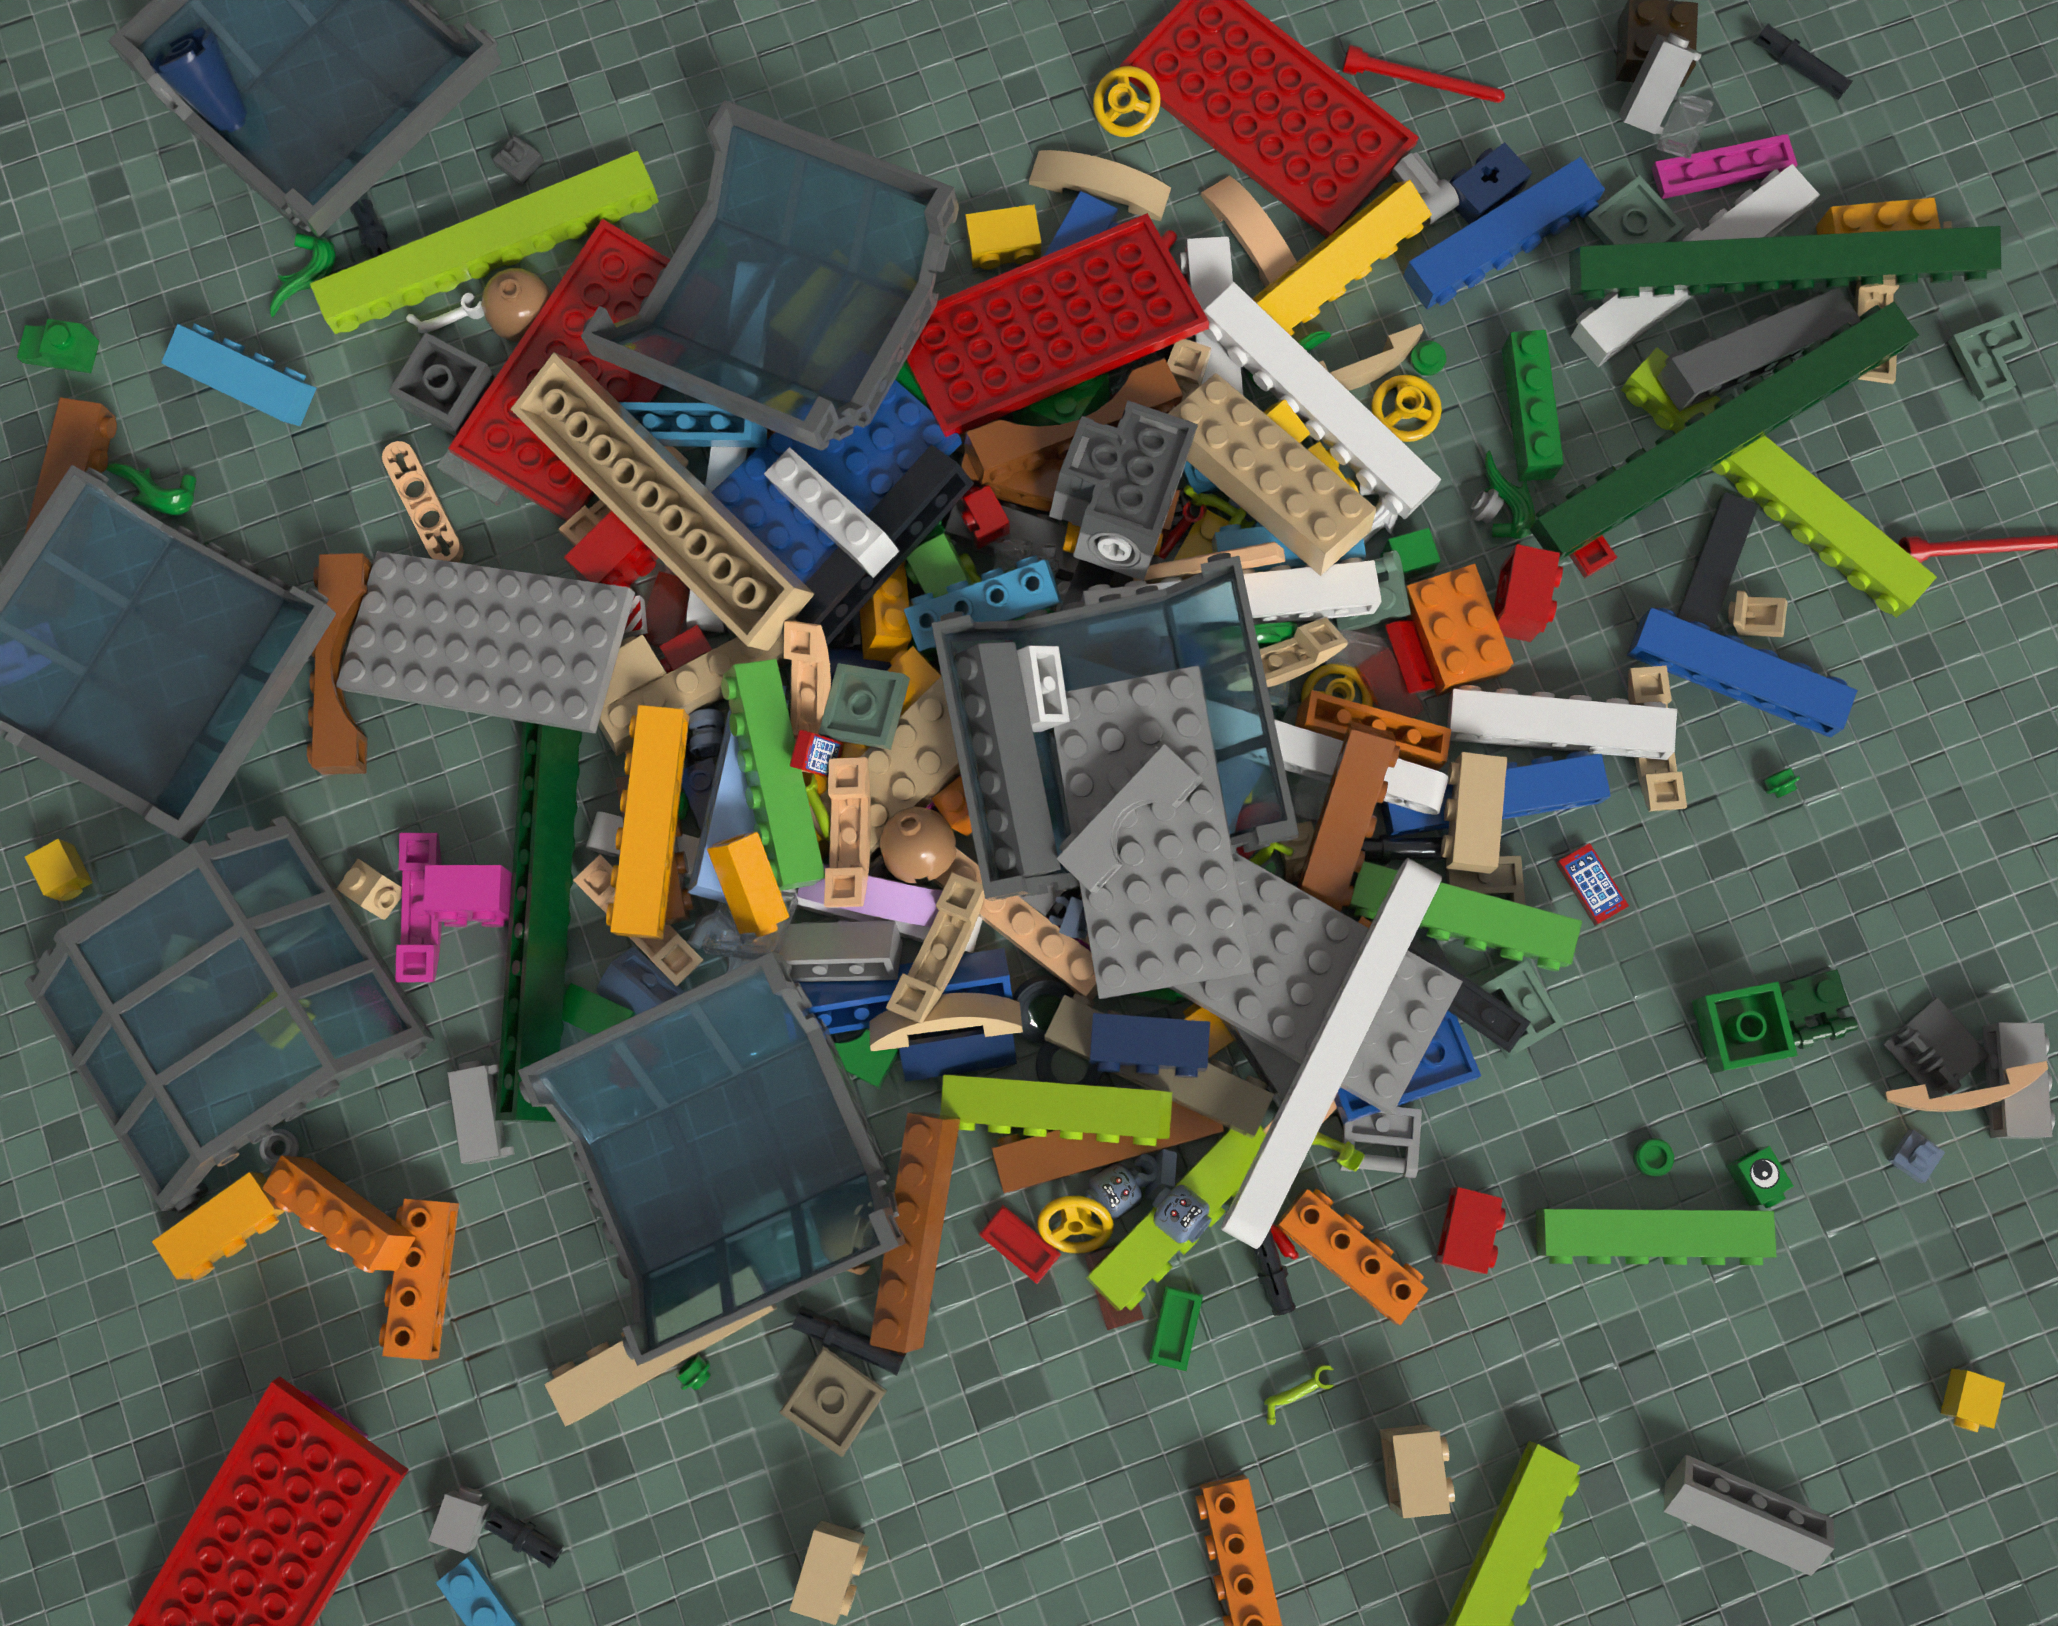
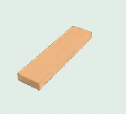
M1268 542L1149 565L1144 581L1147 584L1161 583L1163 579L1169 577H1181L1183 580L1202 572L1201 564L1208 563V557L1220 553H1230L1231 557L1240 556L1242 570L1286 562L1284 549L1276 542ZM1133 577L1134 581H1142Z

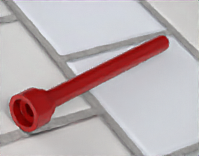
M1350 44L1342 68V73L1354 76L1356 73L1363 74L1364 71L1494 103H1501L1505 99V92L1502 89L1368 57V53L1363 52L1362 47Z
M2058 534L1930 543L1919 536L1902 537L1898 545L1918 562L1922 563V561H1926L1929 557L2058 549Z

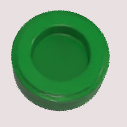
M1651 1138L1641 1141L1635 1147L1633 1161L1636 1168L1642 1174L1650 1177L1662 1176L1671 1170L1674 1164V1153L1670 1145L1664 1140Z

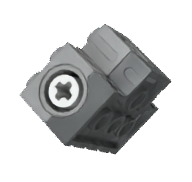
M1127 401L1122 419H1120L1117 428L1107 424L1096 423L1094 420L1083 416L1081 417L1059 473L1049 515L1050 517L1058 520L1063 519L1081 527L1073 557L1144 581L1182 476L1198 424L1131 401Z

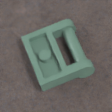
M1396 550L1386 552L1382 558L1374 560L1377 574L1387 571L1389 576L1388 581L1378 583L1382 602L1375 613L1336 618L1338 631L1346 633L1411 615L1402 562Z
M1527 960L1480 986L1490 994L1498 990L1507 1006L1531 1022L1524 1032L1525 1035L1520 1037L1510 1053L1502 1048L1500 1049L1506 1059L1566 1025Z

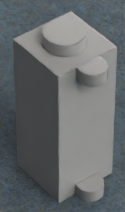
M1670 33L1668 38L1657 34L1619 112L1623 122L1650 133L1662 135L1665 127L1660 124L1692 61H1699L1702 55L1688 46L1690 42L1688 39L1674 33Z
M481 1061L459 1064V1071L448 1072L461 1163L471 1165L514 1155V1146L506 1147L502 1121H495L497 1102L495 1074L499 1073V1064L482 1066Z

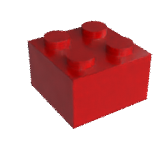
M612 510L564 556L578 580L629 587L630 589V585L640 576L645 577L654 569L656 560L659 558Z
M1516 544L1500 568L1493 611L1503 637L1532 642L1539 632H1544L1546 624L1553 621L1557 609V601L1552 600L1554 587H1559L1563 574V566H1558L1560 553Z

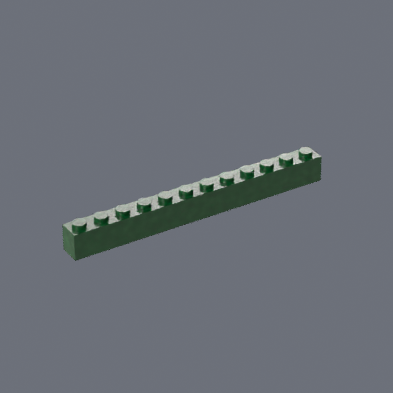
M2001 226L1580 246L1569 252L1570 295H1582L1583 301L1604 299L1605 294L1617 293L1618 299H1631L1640 297V292L1652 291L1653 297H1668L1675 295V290H1687V295L1689 296L1709 294L1710 288H1722V294L1744 292V287L1757 286V292H1770L1779 290V285L1790 284L1792 290H1807L1814 288V283H1826L1827 289L1848 287L1850 281H1861V287L1883 285V280L1895 279V285L1918 283V278H1930V283H1945L1953 281V276H1964V282L1982 281L1987 279L1988 273L2001 270Z
M1894 301L1882 309L1879 305H1875L1859 317L1861 321L1856 325L1851 326L1848 322L1835 330L1830 335L1832 339L1824 344L1820 340L1814 342L1802 351L1803 357L1795 362L1791 358L1783 361L1772 370L1774 374L1765 380L1762 376L1755 378L1743 388L1745 392L1736 398L1733 394L1727 395L1713 406L1715 408L1713 412L1706 416L1703 412L1696 414L1684 424L1686 428L1677 434L1674 430L1668 431L1654 442L1656 444L1654 448L1647 452L1644 448L1637 450L1625 459L1627 464L1618 470L1614 466L1604 470L1595 478L1597 481L1595 484L1588 488L1584 484L1576 487L1565 496L1567 501L1558 506L1554 502L1548 504L1536 513L1538 519L1530 528V531L1543 550L1560 553V562L1903 352L1920 335Z
M524 721L522 724L495 1121L548 1123L556 1122L546 1107H532L531 1103H528L522 1096L519 1088V1082L522 1080L518 1070L559 1052L561 1036L564 1030L562 1012L563 999L566 995L564 980L565 964L568 959L567 933L571 919L569 901L570 889L573 884L571 870L572 854L575 849L574 823L578 809L576 791L577 780L580 775L578 760L582 731ZM561 1069L550 1074L557 1085Z

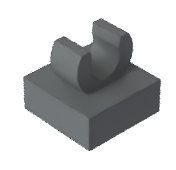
M516 135L492 159L497 168L521 186L544 161L538 151Z

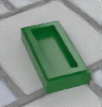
M1165 1286L1148 1362L1187 1371L1203 1299L1202 1294Z

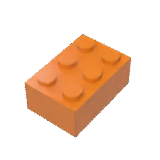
M1475 564L1406 586L1411 615L1406 617L1408 620L1414 621L1436 683L1434 690L1437 697L1450 693L1453 689H1459L1463 685H1475L1502 676L1514 664Z

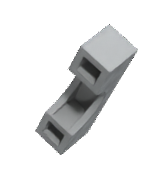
M1166 744L1160 749L1157 746L1153 747L1142 758L1140 764L1143 767L1133 778L1130 775L1123 778L1113 790L1116 796L1106 806L1103 803L1098 805L1087 817L1086 821L1089 824L1079 835L1076 832L1072 833L1059 847L1062 853L1056 859L1090 892L1097 893L1123 866L1118 854L1117 836L1119 828L1127 815L1136 808L1151 803H1161L1178 808L1203 781Z

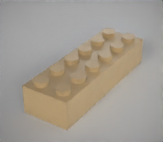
M1217 373L1168 413L1169 415L1198 424L1187 461L1320 576L1371 531L1377 508Z
M956 661V662L954 663V665H955V670H956V675H957V680H958V685H959V690H960V695H961V700H962V705H963V711L966 712V711H965V699H964V694H963L961 679H960V676H959L958 671H957V661ZM942 676L899 718L891 750L871 746L860 756L868 759L871 800L869 864L881 853V834L884 826L893 815L909 807L926 808L933 802L932 798L961 774ZM966 724L974 761L976 759V754L972 746L973 739L970 724ZM827 789L820 796V799L827 810L831 822L832 799L828 796ZM810 806L814 827L823 836L816 815Z

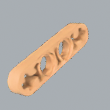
M396 441L390 443L382 453L383 464L428 554L432 559L459 563L463 558V545L417 454L405 442ZM398 453H402L405 456L404 461L410 472L404 474L401 467L396 463V455ZM414 481L423 482L425 487L420 496H407L406 489L410 483ZM429 511L438 512L440 516L439 522L434 527L427 528L422 526L421 519L425 513ZM442 535L446 543L451 546L449 548L450 555L444 556L440 553L442 548L435 537Z

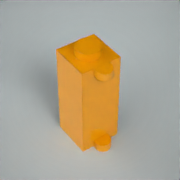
M758 831L736 835L707 848L739 934L755 933L756 937H762L778 930L776 924L789 918V914Z

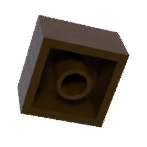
M1628 0L1618 19L1615 81H1635L1657 34L1667 38L1670 33L1680 35L1690 41L1688 46L1691 49L1696 50L1698 3L1673 0ZM1695 60L1692 61L1680 87H1684L1695 68Z

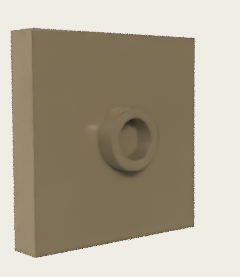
M823 1346L779 1413L843 1457L887 1390L836 1353Z

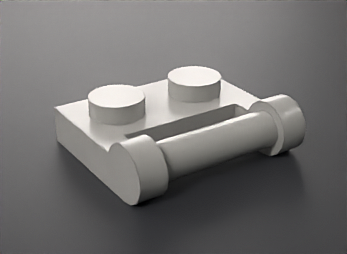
M1396 1107L1391 1115L1381 1111L1343 1124L1342 1143L1346 1144L1349 1141L1354 1146L1355 1142L1405 1147L1404 1158L1365 1154L1358 1169L1403 1173V1177L1416 1178L1419 1162L1422 1110ZM1339 1164L1340 1171L1352 1172L1351 1170Z

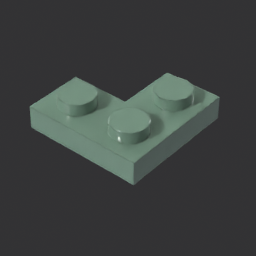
M2017 311L1955 334L1948 342L1978 402L2009 391L2016 385L2002 356L2027 347L2032 340Z

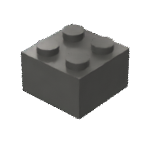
M425 332L388 392L401 409L456 437L494 381L495 376L486 363Z

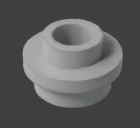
M1491 489L1487 493L1481 491L1471 505V509L1474 510L1472 518L1475 521L1482 520L1485 523H1489L1497 515L1504 501L1498 496V491Z
M275 1129L270 1136L261 1141L259 1147L260 1156L266 1164L273 1167L277 1164L281 1155L276 1153L275 1147L280 1141H283L286 1145V1150L282 1155L297 1157L299 1142L292 1132L285 1129Z

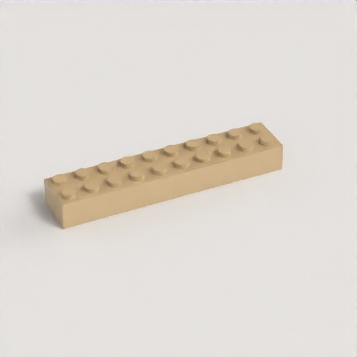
M555 352L551 355L511 410L747 646L769 651L784 632V621H793L813 597L814 593L578 362Z

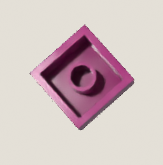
M425 865L423 911L434 916L435 921L444 922V926L467 927V921L481 922V926L504 927V921H509L512 873L502 865Z

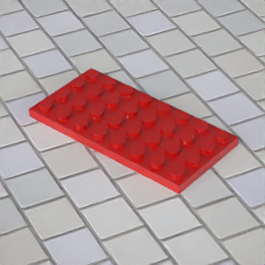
M1181 0L1119 66L1138 67L1149 73L1159 88L1161 107L1326 238L1344 225L1393 171V168L1415 147L1419 139L1416 134L1245 0ZM1129 77V81L1150 97L1149 91L1143 82Z
M1146 213L937 301V305L908 355L906 363L937 424L940 426L945 437H948L954 433L960 435L1209 329V320L1150 216ZM897 318L888 321L890 331Z
M602 219L448 447L450 453L566 522L581 508L586 506L594 492L511 408L554 352L578 362L618 402L654 403L665 385L593 356L581 335L583 334L585 323L589 318L593 317L599 306L606 308L613 323L637 315L640 312L642 301L650 295L655 287L660 271L667 267L671 259ZM695 275L663 329L694 341L723 298V290ZM652 339L630 348L677 368L687 351L657 339Z
M279 1376L270 1383L128 1626H314L409 1469Z

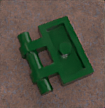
M1838 969L1780 984L1794 1043L1799 1049L1812 1047L1814 1042L1827 1038L1833 1041L1845 1037L1846 1033L1858 1030L1855 1017L1850 1016L1841 1019L1836 1012V1008L1849 1005ZM1820 1013L1823 1024L1808 1027L1804 1017Z

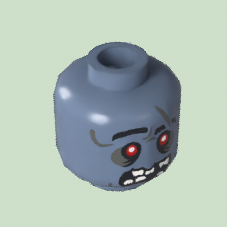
M1112 1163L1090 1178L1086 1197L1101 1203L1110 1212L1112 1219H1119L1141 1204L1142 1187H1139L1135 1181V1176L1139 1172L1134 1167L1128 1169L1121 1163Z
M1179 1185L1172 1191L1167 1187L1164 1188L1152 1204L1157 1209L1154 1214V1224L1177 1243H1184L1188 1240L1194 1243L1203 1234L1212 1220L1208 1216L1209 1204L1185 1185Z

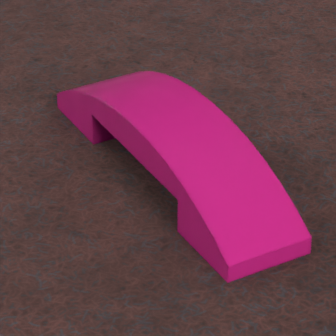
M399 833L398 870L403 872L401 945H396L395 982H435L442 922L435 921L434 916L423 911L425 865H442L438 833Z

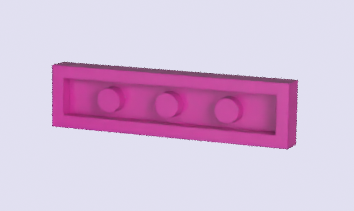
M1785 134L1656 161L1651 169L1660 198L1665 199L1765 178L1776 169L1781 173L1791 164L1795 168L1798 164L1789 136Z

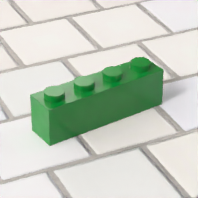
M1546 330L1510 332L1502 347V357L1518 482L1554 479L1564 465L1547 333Z

